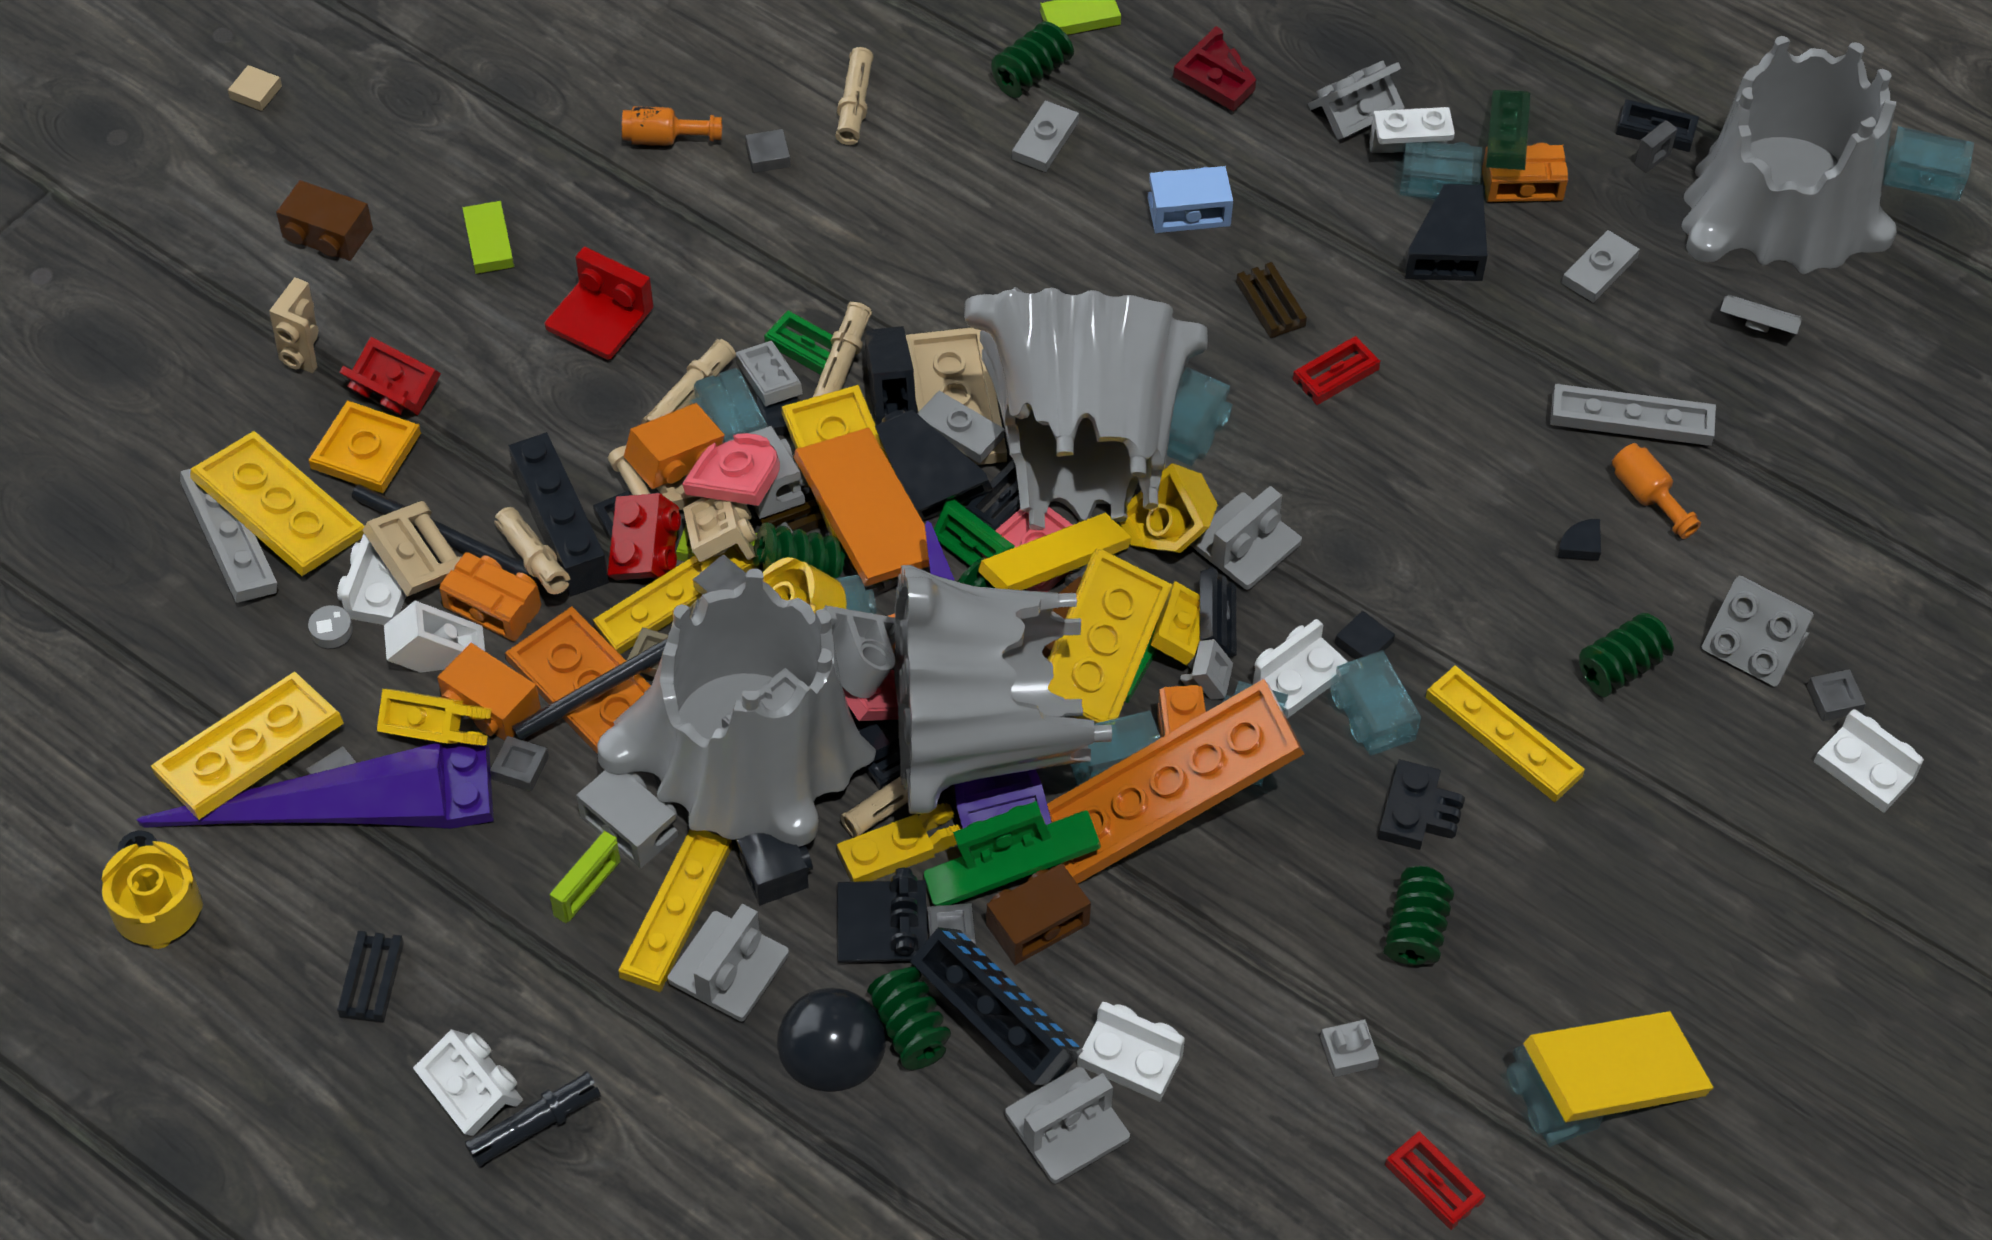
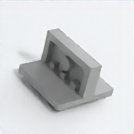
M1382 60L1348 75L1347 78L1317 90L1316 93L1319 98L1307 104L1310 110L1322 106L1337 140L1342 139L1371 125L1374 111L1401 110L1405 108L1390 76L1391 73L1401 69L1400 64L1396 62L1386 67Z
M1269 486L1254 500L1244 492L1238 494L1214 515L1210 527L1192 542L1190 546L1244 589L1248 590L1301 545L1302 537L1281 521L1282 494Z
M1738 576L1734 580L1704 640L1702 649L1772 686H1777L1781 682L1792 658L1803 647L1809 635L1806 631L1814 614L1743 576Z
M741 904L732 918L714 911L669 973L668 982L670 985L739 1021H744L788 958L789 950L786 946L762 935L761 931H759L758 911L744 904Z
M1081 1066L1076 1067L1008 1106L1005 1112L1007 1119L1054 1184L1059 1183L1130 1140L1129 1131L1111 1107L1112 1084L1104 1073L1091 1079Z

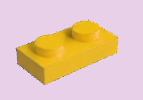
M1174 581L1158 618L1151 646L1188 665L1196 654L1200 640V595Z

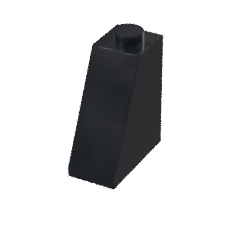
M1443 185L1409 247L1405 279L1483 281L1488 257L1483 185Z
M904 326L864 330L866 364L875 426L883 423L882 419L892 412L904 410L905 412L914 410L916 412L914 369Z
M914 410L892 412L882 419L883 423L875 426L894 472L922 521L940 514L948 501L956 500L962 504L993 490L986 473Z

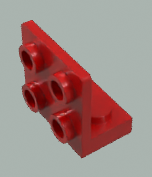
M584 246L575 256L579 282L545 321V328L547 331L609 360L654 308L650 277Z

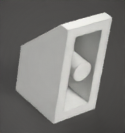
M418 601L412 602L384 625L387 661L420 673L444 670L470 643L485 651L482 625Z

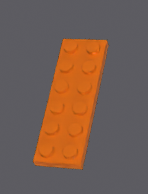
M1262 679L1047 804L1052 822L1085 810L1089 812L1101 848L1063 863L1077 884L1305 754L1266 680Z

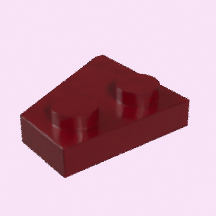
M1215 26L1174 66L1173 77L1234 112L1255 91L1256 78L1249 68L1242 64L1241 57L1235 48L1229 49L1223 40L1224 33L1221 28Z

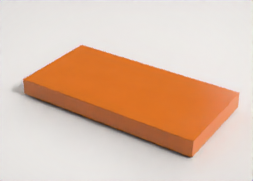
M869 427L795 450L794 459L865 587L897 577L901 574V565H911L919 569L929 567L925 524Z
M572 606L505 652L507 662L519 674L537 685L538 694L549 705L626 661ZM637 674L562 718L598 754L597 744L600 737L614 726V721L643 696L644 692L651 685L640 674Z

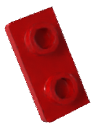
M373 337L369 338L353 369L342 366L339 371L340 374L351 380L347 386L348 388L367 398L370 397L372 392L383 397L380 404L400 415L404 409L419 415L441 375L436 369Z
M660 493L616 497L607 575L614 580L653 578L656 580L674 569L677 563L675 552L676 536L681 525L678 505Z

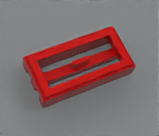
M1354 336L1293 372L1292 380L1297 385L1301 383L1303 385L1302 390L1307 395L1311 393L1313 395L1312 401L1319 405L1378 371L1381 361L1357 336ZM1356 351L1358 352V354L1349 358L1348 360L1340 361L1343 358L1349 356L1350 354ZM1331 366V369L1327 372L1321 374L1320 376L1314 379L1311 378L1315 374Z
M1420 1131L1386 1159L1385 1166L1450 1230H1453L1462 1218L1465 1219L1469 1216L1472 1209L1478 1208L1485 1200L1486 1195ZM1415 1148L1467 1197L1464 1202L1444 1183V1180L1433 1169H1430L1412 1152ZM1402 1159H1403L1417 1174H1419V1175L1454 1209V1211H1453L1426 1183H1424V1182L1402 1161Z

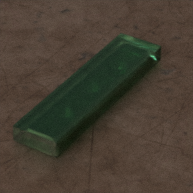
M1493 90L1486 168L1525 170L1531 93L1527 91Z

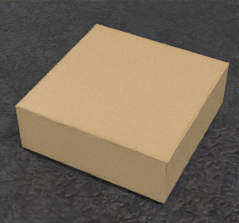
M248 65L230 86L228 93L231 100L263 111L282 87L280 77Z

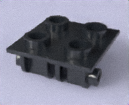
M903 867L895 870V875L891 877L890 881L838 882V963L911 961L927 941L926 880H917V877L913 875V871L910 868Z

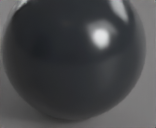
M822 988L809 992L799 998L785 1013L777 1036L778 1055L788 1074L800 1084L824 1092L847 1090L867 1080L879 1067L886 1048L884 1026L875 1008L857 993L842 988Z

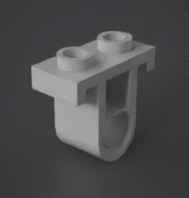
M825 605L823 609L831 614V626L842 687L853 696L869 698L874 695L895 665V656L892 650V646L895 643V618Z

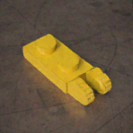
M382 689L377 731L447 744H457V742L485 746L487 745L488 735L475 731H459L461 715L478 720L490 719L491 709L465 705L460 700L394 689Z
M942 803L938 804L930 813H921L919 816L915 814L836 844L837 853L851 882L873 881L894 873L898 868L910 867L935 857V854L949 849L952 846L954 847L957 845L953 832L962 828L959 825L942 828L929 838L926 831L947 823L954 815L950 804Z

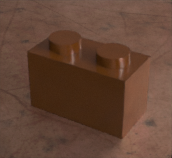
M302 180L298 181L276 211L283 238L293 244H302L319 250L327 256H336L348 261L352 260L373 230L368 203Z
M1063 863L1050 870L1037 871L1026 883L1013 890L1005 889L997 893L987 903L986 926L1015 966L1090 924L1091 902Z

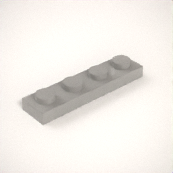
M1555 384L1552 396L1550 425L1711 446L1715 435L1716 404Z
M191 469L181 471V485L235 602L238 603L277 593V581L256 536L190 479Z

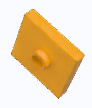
M347 400L309 458L310 468L384 493L420 436L419 424Z

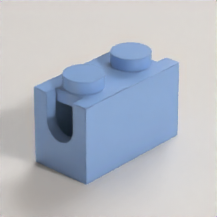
M1226 166L1163 171L1149 174L1152 192H1148V203L1155 233L1231 226L1233 197Z

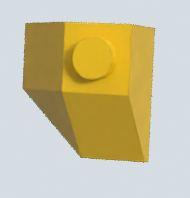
M1171 463L1162 471L1158 491V507L1155 509L1143 508V493L1141 490L1128 503L1127 520L1120 522V524L1132 537L1130 542L1132 546L1181 553L1210 527L1218 504L1201 473Z

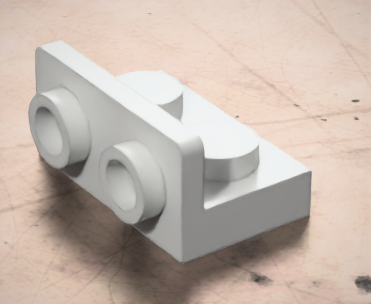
M1449 107L1374 111L1369 140L1371 153L1445 150L1447 141L1453 140L1455 134Z
M363 534L361 542H356L352 548L351 568L348 575L342 576L340 579L337 597L338 600L342 601L343 608L348 612L350 619L385 625L400 613L406 594L366 535Z
M1315 619L1306 627L1301 625L1295 628L1284 643L1275 649L1269 648L1265 650L1255 662L1253 685L1265 679L1287 719L1349 674L1350 663L1322 638L1323 624L1318 619Z
M1855 709L1847 715L1842 728L1819 750L1814 759V763L1883 813L1914 782L1924 761L1910 745L1900 742L1882 729L1874 719L1864 716Z
M1102 1002L1098 1009L1097 1021L1082 1048L1083 1052L1077 1059V1065L1098 1075L1104 1073L1107 1079L1160 1102L1182 1060L1185 1038L1179 1035L1173 1027L1164 1023L1154 1024L1138 1017L1133 1010L1124 1005L1117 1004L1113 1006L1107 1002Z
M451 1029L413 1069L462 1132L466 1135L474 1136L505 1104L517 1107L523 1101V1098L514 1088L517 1085L516 1079L504 1067L496 1066L488 1056L492 1052L491 1048L479 1035L475 1033L468 1035Z

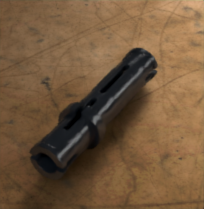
M585 1071L581 1076L554 1092H551L549 1089L540 1094V1100L473 1139L465 1141V1145L468 1151L473 1154L471 1156L479 1168L482 1167L486 1162L554 1122L557 1125L567 1121L566 1115L592 1100L600 1098L601 1093L597 1086L594 1087L592 1085L595 1082L589 1072Z

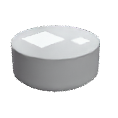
M329 605L321 607L311 615L308 621L312 640L323 648L342 646L350 639L353 632L348 612L339 606Z

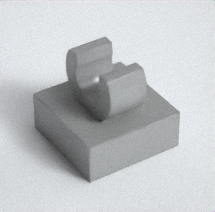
M1215 639L1200 641L1197 654L1188 663L1192 673L1181 675L1180 680L1185 686H1202L1203 691L1210 700L1226 698L1233 662Z
M1365 1019L1322 1029L1320 1039L1334 1077L1378 1066L1379 1057Z

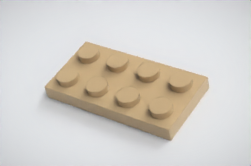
M963 328L906 335L914 369L917 413L940 390L1002 427L994 385L982 361V349L984 348L980 342L981 330ZM1003 438L981 463L970 457L968 458L976 465L1007 462L1005 439Z

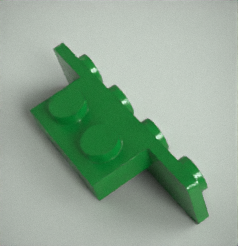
M1035 801L1027 805L1013 807L1008 812L987 820L973 822L967 827L953 832L962 857L925 870L924 877L934 906L951 905L1032 875L1039 870H1045L1101 848V844L1088 811L1085 810L1046 825L1038 803Z

